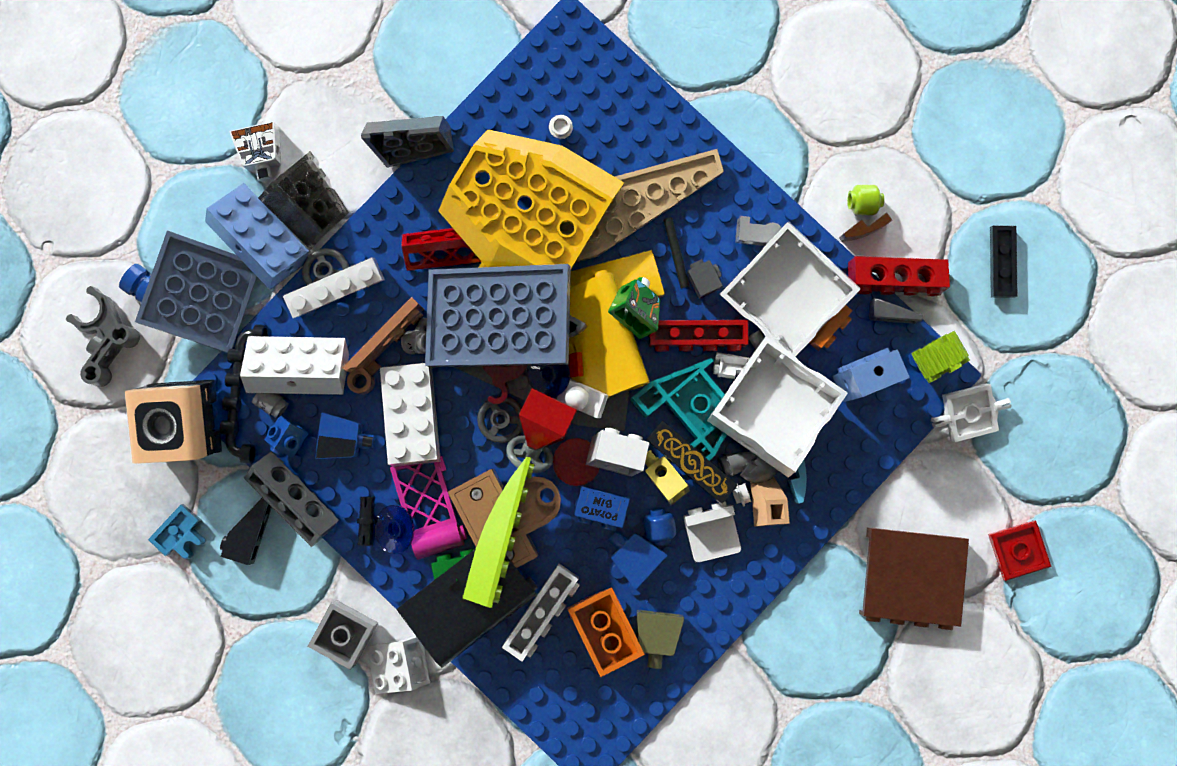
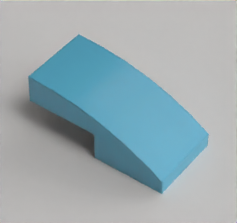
M804 460L795 472L796 478L788 480L794 502L798 504L804 501L807 477Z

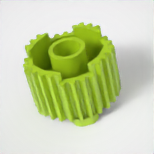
M955 330L935 339L924 346V348H919L911 353L928 383L937 380L947 372L951 373L959 369L963 364L970 361L969 354Z

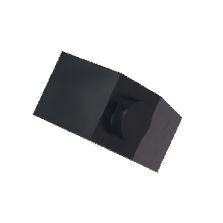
M263 497L229 531L227 536L223 537L220 544V550H222L220 557L245 565L254 564L272 509Z

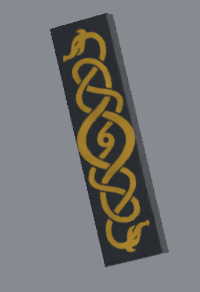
M664 421L646 439L720 504H723L738 486Z

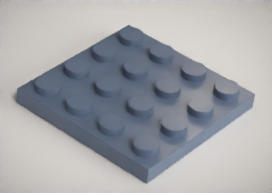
M167 230L135 323L228 353L229 349H232L257 276L236 254Z

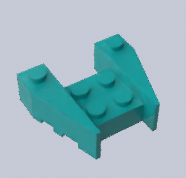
M712 358L651 381L630 399L644 418H647L665 403L695 438L690 445L709 461L715 456L727 434L707 421L725 395L704 371L713 362Z

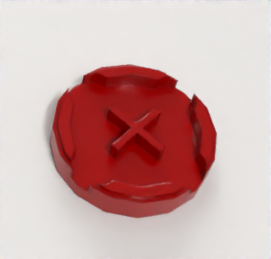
M580 438L568 439L560 444L555 451L553 457L554 471L558 478L566 484L573 486L585 485L598 474L599 468L586 465L590 448L589 441Z

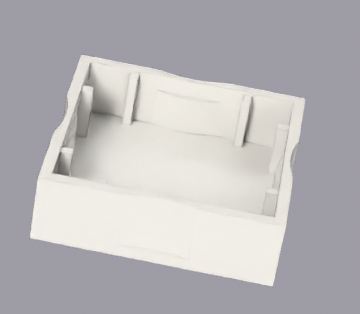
M787 222L720 295L745 318L756 324L765 337H768L796 356L816 336L817 332L856 295L860 287L790 222Z
M765 337L707 421L789 477L797 471L814 445L819 431L830 421L848 392L820 373L807 368L790 352L768 337Z

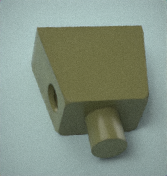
M637 610L638 642L643 652L649 653L647 667L661 669L663 655L674 656L684 622L683 615Z

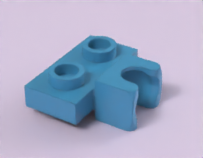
M180 504L148 539L164 556H168L175 550L184 559H190L194 555L189 548L190 542H193L195 545L206 542L203 536L195 529L193 530L201 520L184 504Z

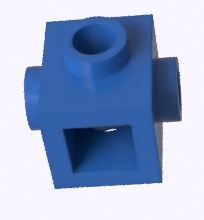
M280 415L275 424L268 430L264 440L271 445L270 450L281 457L286 454L293 458L302 447L308 432L298 424Z

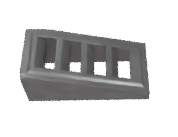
M876 298L870 301V320L913 324L922 320L923 315Z

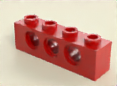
M855 256L848 262V277L860 287V290L857 292L858 294H870L872 291H879L881 295L903 292L906 296L927 293V296L934 297L940 296L942 292L950 288L949 259ZM872 272L879 276V281L873 279ZM895 273L902 277V282L896 279ZM918 274L924 276L925 282L919 279Z

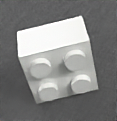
M605 428V431L601 430L592 436L586 465L634 476L644 470L649 442L642 441L643 437L639 435L629 434L627 437L619 435L620 431L616 429Z

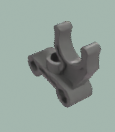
M89 286L86 289V293L95 296L100 305L97 317L93 321L83 323L78 316L69 314L66 317V321L73 324L80 332L87 334L97 333L87 344L86 351L91 356L82 367L80 376L87 384L103 387L110 383L112 379V373L108 368L123 347H135L140 340V335L136 329L122 324L110 297L101 293L99 289Z

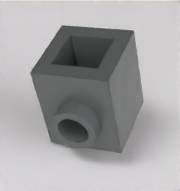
M701 259L690 265L691 269L688 270L687 276L699 299L721 289L723 285L719 278L722 275L716 264L712 265L710 260L703 262Z

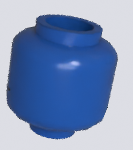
M665 508L650 510L651 514L643 519L646 539L653 542V545L671 543L677 534L674 515L665 512Z

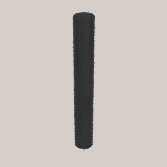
M666 218L663 220L680 288L684 289L690 287L683 257L673 218Z

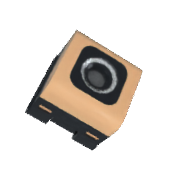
M215 380L154 383L125 391L132 463L189 461L222 452L221 434L219 429H214L213 405L210 404L217 402Z

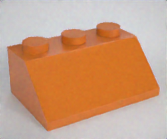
M612 587L567 607L600 677L645 655Z

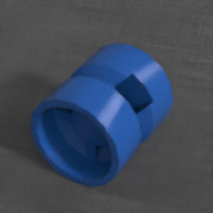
M139 264L132 265L123 274L119 282V288L128 295H136V300L142 303L151 277L150 272Z

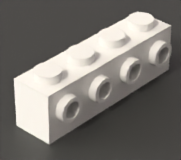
M558 564L502 648L520 661H523L526 656L530 658L538 647L535 642L539 636L545 637L552 627L549 623L554 615L558 617L566 605L563 601L567 595L572 597L580 586L577 583L579 577L561 564Z

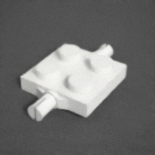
M987 383L942 395L945 408L944 415L931 418V422H934L932 423L934 428L947 425L951 441L959 442L999 431L998 411L1011 408V404H1009L1011 401L1008 398L996 401L992 394L991 384Z

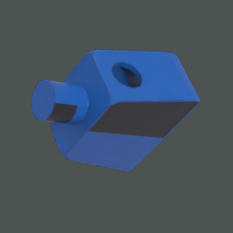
M321 413L315 459L359 457L360 448L373 449L375 436L362 434L363 424Z

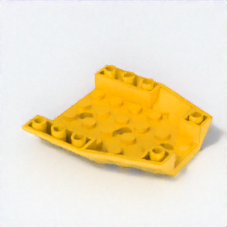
M487 130L473 145L452 179L438 211L486 267L569 264L572 269L624 182L563 146ZM481 172H485L490 176L489 182L484 185L476 181V176ZM522 197H528L532 201L531 207L527 210H523L518 206V201ZM564 222H570L574 226V231L569 235H565L560 231V226Z

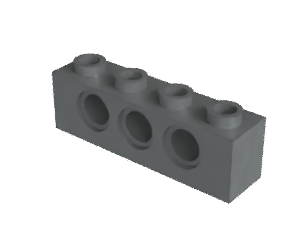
M272 451L252 465L244 477L311 547L326 536L339 521L334 513Z

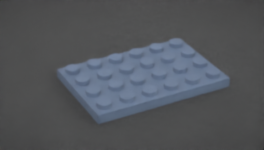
M569 264L429 270L425 366L462 367L568 364L571 266Z

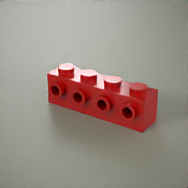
M659 320L658 330L649 334V347H655L656 352L669 351V347H679V351L683 352L693 351V347H703V351H717V347H727V351H742V347L748 345V320Z

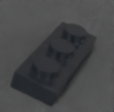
M993 225L990 227L991 298L1017 297L1016 226Z

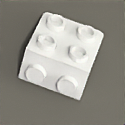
M724 501L723 504H712V509L703 511L702 507L688 510L689 515L683 516L693 559L696 562H703L740 552L741 546L733 515H735L733 505H726V501Z

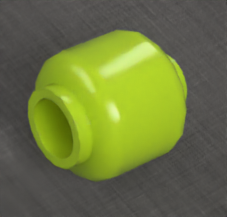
M855 185L852 191L848 192V209H851L854 215H876L880 207L884 206V194L880 193L876 185Z

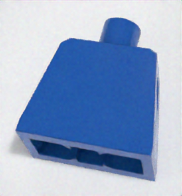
M616 530L608 539L617 549L611 556L612 560L635 590L668 556L664 551L635 532L627 539Z

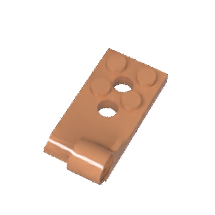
M412 297L342 367L345 371L350 372L347 377V385L351 391L364 395L373 390L375 386L373 375L381 368L375 360L394 340L398 342L402 339L406 332L405 329L411 323L415 325L423 317L422 312L425 309ZM364 375L367 383L363 388L359 389L356 386V379Z

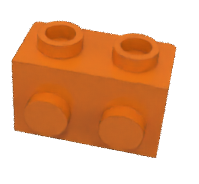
M845 305L817 332L809 344L817 351L823 346L828 349L836 339L833 335L838 328L843 330L852 320L849 315L853 310Z

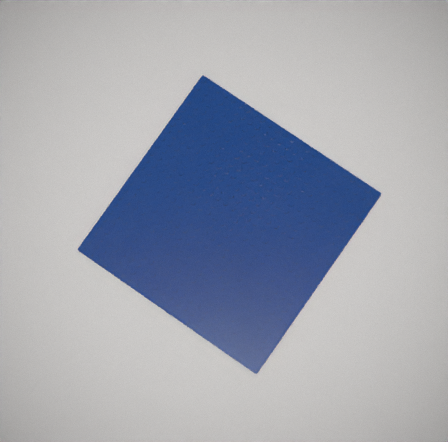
M560 0L446 118L451 127L454 152L401 164L320 248H328L340 252L346 258L349 267L373 257L376 259L385 280L330 302L302 316L292 318L283 296L306 286L303 280L302 267L237 334L232 349H235L236 341L240 334L246 330L253 329L257 324L268 327V337L345 338L349 361L411 297L425 309L422 312V318H427L429 270L478 268L481 262L407 271L402 251V234L452 228L438 210L449 184L466 156L487 130L563 146L614 177L711 150H718L724 171L722 175L601 255L575 262L571 271L652 250L665 294L659 298V320H748V337L761 330L720 295L765 247L735 243L737 219L740 216L750 217L751 224L766 225L774 222L779 224L781 228L787 222H790L847 276L848 262L855 256L579 0ZM557 115L567 116L572 122V133L565 139H557L549 131V123ZM481 172L476 176L477 183L481 185L488 183L490 180L489 174ZM522 197L518 201L519 208L523 210L529 209L532 205V201L528 197ZM673 218L686 273L691 269V264L701 259L703 262L710 260L712 265L716 264L721 272L722 277L719 278L723 285L721 289L699 299L689 278L690 287L680 288L663 222L664 219ZM461 247L456 253L461 256H468L471 250L467 247ZM436 250L433 253V256L438 259H443L448 255L443 250ZM419 253L409 254L411 262H418L424 258ZM325 256L326 261L331 263L335 270L342 271V266L336 258ZM317 259L314 260L310 267L309 273L312 282L316 278L313 272L314 265L318 262ZM324 268L322 270V275H326L329 272V269ZM871 273L873 279L879 281V278ZM872 291L870 294L856 293L846 304V306L853 310L849 315L852 320L843 330L838 328L833 335L836 339L828 349L823 346L817 351L808 343L795 357L807 368L820 373L835 383L832 376L838 374L837 368L886 348H889L890 352L898 349L910 378L862 398L846 402L842 401L830 421L819 431L814 445L804 458L807 479L805 497L802 503L794 502L788 483L789 479L796 478V474L794 473L787 477L778 471L774 478L787 497L790 524L754 526L751 483L740 476L742 471L729 477L738 485L745 483L751 502L746 503L745 506L742 503L737 504L732 492L725 500L726 505H733L735 515H733L741 546L739 553L703 562H696L693 559L683 516L689 515L688 510L702 507L703 511L712 509V504L719 502L667 457L666 459L687 483L690 490L672 505L668 503L647 476L645 470L648 467L644 465L642 472L634 476L599 468L598 474L592 481L580 486L569 485L559 479L554 471L553 463L544 472L532 473V477H544L554 483L561 496V505L554 519L528 533L539 555L533 560L517 567V569L525 578L530 576L538 586L535 590L537 594L558 564H561L579 577L577 583L580 586L572 597L567 595L563 601L566 605L558 617L555 615L549 622L552 627L545 637L539 636L535 642L538 647L530 658L526 656L523 661H520L503 649L502 646L535 597L453 659L451 663L558 766H619L934 428L932 426L934 422H931V418L944 415L945 408L942 395L971 388L980 379L981 373L972 364L967 362L959 369L951 373L947 372L937 380L928 383L911 353L919 348H924V346L941 336L923 319L916 324L873 321L869 319L870 301L874 298L913 311L896 294L881 295L879 291ZM418 322L415 325L411 323L405 331H414ZM634 335L649 382L712 358L713 362L704 371L724 394H726L735 379L717 377V374H713L712 370L717 352L751 358L755 352V348L750 340H748L747 346L742 347V351H727V347H717V351H703V347H693V351L683 352L679 351V347H669V351L656 352L655 347H649V335L641 339ZM394 340L375 361L381 368L425 363L426 354H407L401 346V340L398 342ZM221 351L193 380H215L217 402L210 404L213 405L214 429L219 430L221 421L228 420V411L223 410L222 401L225 396L230 397L231 387H226L225 376L228 372L233 373L234 364L228 362V353ZM432 367L440 456H443L447 469L443 471V476L448 491L490 469H495L505 488L512 475L518 469L507 456L506 448L508 443H494L485 438L480 432L477 422L478 412L481 406L488 400V397L491 395L501 396L502 390L454 367ZM380 369L373 375L375 379L373 390L364 395L349 389L347 377L350 372L346 373L343 395L279 393L289 403L281 416L298 424L308 432V435L303 441L302 447L293 458L286 454L282 457L277 454L275 456L280 458L284 465L294 475L298 476L301 482L339 520L323 539L395 609L434 581L431 563L437 561V556L451 554V558L461 556L460 551L476 548L452 502L458 525H463L467 534L464 545L419 560L416 559L390 470L392 466L388 465ZM364 375L356 379V386L359 389L363 388L367 383ZM243 385L240 392L242 404L237 420L239 431L236 435L235 443L239 448H241L242 444L255 445L256 455L252 464L245 463L250 468L271 452V445L264 439L267 436L268 430L275 424L277 419L272 415H268L258 406H255L252 400L257 393H246ZM645 386L629 391L625 431H620L619 435L627 437L629 434L639 435L643 437L642 441L648 442L646 439L664 421L689 444L695 440L665 403L647 418H644L630 399ZM511 394L508 395V397L513 398L523 407L524 400ZM506 403L498 404L499 408L508 412L510 416H518L511 405ZM491 407L485 414V425L489 431L493 426L490 420L493 413ZM321 413L335 415L363 424L362 434L375 436L373 449L360 448L359 457L315 459ZM499 415L497 422L499 424L504 423L505 416ZM572 423L565 439L548 447L554 457L555 451L560 444L568 439L580 438L591 443L592 436L601 430L605 431V429L577 426ZM509 424L507 427L499 429L496 436L509 435L515 430L517 424ZM221 434V441L226 444V435ZM727 435L710 462L719 469L718 458L723 457V454L749 452L750 450ZM524 443L517 444L514 449H522ZM649 443L648 451L652 449L659 459L664 456ZM542 451L539 459L545 463L546 456ZM517 457L521 462H523V460L525 459L522 457ZM434 462L424 463L419 472L431 477L435 470ZM418 465L412 466L411 468L416 470ZM407 468L397 471L399 480L408 485L414 472ZM661 470L657 475L663 477L666 475V472ZM418 474L411 487L423 493L429 480ZM436 475L434 480L439 482L438 475ZM432 482L426 495L438 501L442 493L441 486ZM401 485L404 493L406 487ZM582 486L630 499L623 527H617L616 529L627 539L634 532L646 539L643 519L651 514L650 510L665 508V512L674 515L676 536L669 544L655 545L668 556L636 590L611 558L617 549L608 539L615 531L602 528L601 522L593 521L592 525L579 522V517L574 516ZM550 488L543 489L540 493L542 501L547 503L553 501V490ZM410 489L405 497L406 503L415 508L421 495ZM360 497H375L374 519H376V524H373V546L357 545L359 533L357 518H359ZM424 497L418 510L430 516L436 502ZM443 497L441 503L446 505L445 499ZM439 505L433 518L440 522L450 519L448 509ZM408 508L409 514L411 515L413 510ZM416 512L412 520L414 530L423 528L428 518ZM431 520L429 525L435 524L437 522ZM612 587L637 640V610L681 614L684 616V622L674 656L663 655L661 669L647 667L649 653H644L645 655L600 677L567 607Z

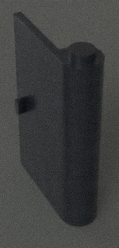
M475 548L396 609L441 668L537 595L535 590L538 586L530 576L525 578L521 575L507 555L504 560L509 562L505 578L500 577L498 583L499 586H503L498 603L493 602L492 608L463 599Z

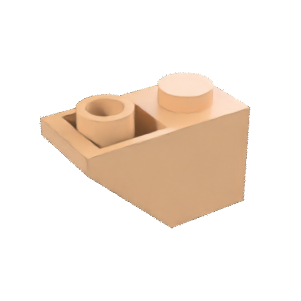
M773 477L764 483L750 482L754 526L790 524L788 500L776 479Z

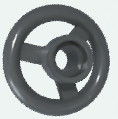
M328 248L319 249L310 254L305 260L302 269L303 280L306 286L341 271L335 270L332 264L326 261L325 256L336 258L340 262L342 270L349 268L346 258L340 252ZM317 259L318 262L314 265L313 272L316 278L312 282L309 273L310 267L314 260ZM324 268L329 269V272L326 275H322V270Z
M508 397L502 403L511 405L518 416H510L508 412L500 409L498 404H493L488 400L481 406L478 412L477 422L480 432L485 438L494 443H508L513 438L518 437L523 430L519 418L522 407L511 397ZM491 407L493 413L490 420L493 426L489 431L485 425V414ZM499 415L505 416V422L502 424L497 422ZM509 424H517L515 430L509 435L496 436L499 429H503Z

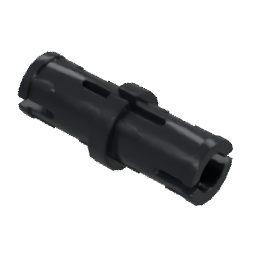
M360 497L359 518H357V523L359 524L357 545L373 546V524H376V519H374L375 497Z

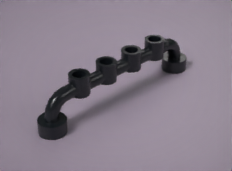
M257 324L253 329L242 332L237 338L235 349H229L227 360L229 363H234L233 373L228 372L225 376L226 387H231L230 397L225 396L222 401L223 410L228 411V420H222L220 423V434L226 435L225 441L228 451L233 456L239 457L241 463L252 464L255 460V445L242 444L241 448H239L235 443V439L239 431L237 420L242 404L240 392L243 383L240 374L245 355V345L248 336L268 337V327Z

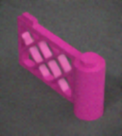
M440 456L441 462H434L435 470L431 477L419 472L423 464L390 467L410 534L412 549L417 560L463 546L464 540L467 539L464 526L458 525L443 476V471L447 470L443 456ZM415 465H418V467L416 468V470L413 469V468H411V467H412V466H415ZM407 468L414 472L408 485L399 480L397 471ZM418 474L429 480L423 493L411 487ZM436 475H438L439 482L434 480ZM432 482L440 485L442 489L438 501L426 495ZM401 485L406 487L404 493ZM410 489L421 495L415 508L408 505L405 500ZM424 497L436 502L430 516L418 510ZM443 497L445 499L446 505L441 503ZM439 505L448 509L450 519L440 522L433 518ZM408 508L413 510L411 515L409 514ZM416 512L428 518L423 528L414 530L412 520ZM431 520L437 522L435 524L429 525Z

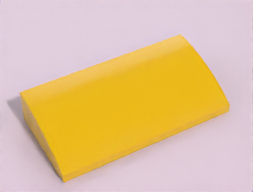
M652 250L571 271L570 288L593 278L594 273L606 270L607 273H613L618 290L623 285L639 277H644L650 281L649 289L659 298L665 295Z

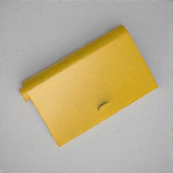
M601 270L594 273L593 278L570 288V315L585 323L587 328L581 334L569 338V355L574 352H582L584 376L571 377L572 380L611 397L623 391L643 387L650 382L633 333L608 313L618 288L613 273Z

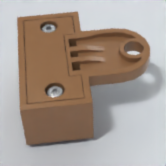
M490 469L448 491L476 547L484 525L504 489L495 469ZM534 476L531 479L527 478L525 480L524 488H528L525 503H519L517 512L522 513L518 527L513 526L511 536L516 537L512 552L507 551L506 553L516 568L539 555L528 533L549 523L560 510L561 496L559 490L553 482L544 477ZM545 488H550L554 492V499L549 503L542 501L540 497L541 491Z

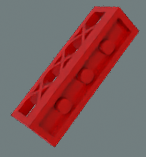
M453 228L402 234V251L407 271L482 262L472 250L468 256H461L456 253L461 247H467L468 249L470 247ZM436 250H443L448 255L443 259H438L433 256V253ZM419 253L424 258L418 262H411L409 254Z

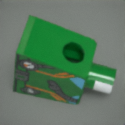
M639 277L619 288L608 310L609 314L639 339L657 331L659 322L660 299L649 289L650 281L644 277Z

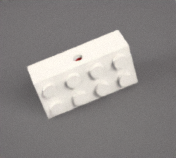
M248 336L240 374L246 393L343 395L347 371L342 367L349 359L345 338Z
M425 363L380 368L388 465L395 467L441 462L432 367H427Z

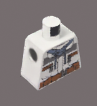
M272 121L229 131L243 167L248 171L256 170L258 181L272 179L270 167L281 164L280 129L278 125Z

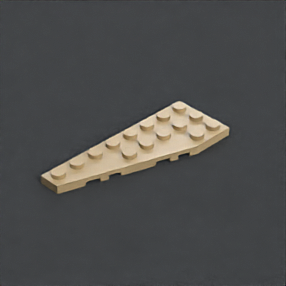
M711 150L615 176L624 184L613 203L608 207L576 262L601 255L722 175L724 171L718 150ZM564 222L560 226V231L565 235H569L574 231V226L570 222Z

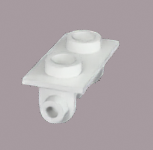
M717 352L712 370L713 374H717V377L735 379V375H739L750 358Z

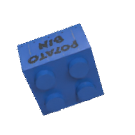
M582 486L574 516L579 517V522L592 525L593 521L602 523V528L616 531L617 527H623L630 499Z

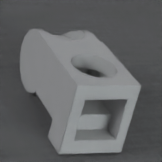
M740 216L737 219L735 243L766 246L781 230V226L774 222L766 225L751 224L750 217Z

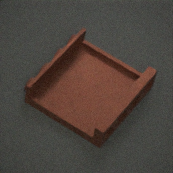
M867 527L866 537H869L863 610H859V614L866 616V621L880 622L881 618L890 619V623L905 625V621H912L914 626L929 627V623L938 624L939 629L953 630V626L961 627L969 539Z

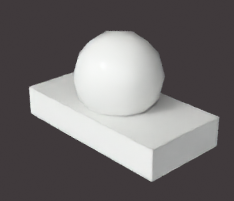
M564 378L557 400L577 411H582L595 418H601L608 395L570 378Z

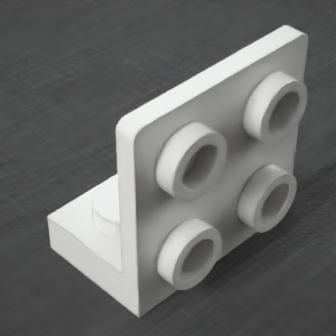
M416 636L399 642L367 647L376 694L411 691L430 684L424 647Z

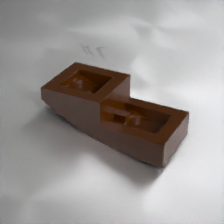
M885 213L870 226H867L863 220H860L843 233L839 239L843 242L866 237L882 229L892 219L888 213Z

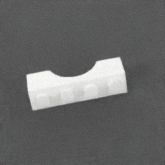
M372 257L288 293L283 298L292 318H297L385 279L376 259Z

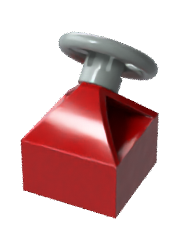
M532 388L519 413L524 435L510 440L506 448L507 456L511 463L518 468L522 462L517 457H530L531 462L535 464L533 473H541L548 470L553 463V454L548 446L565 439L577 414V410ZM524 443L522 449H514L517 444ZM542 451L546 456L545 463L539 459Z

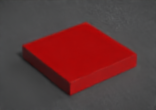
M1036 520L988 534L1004 581L1051 567Z

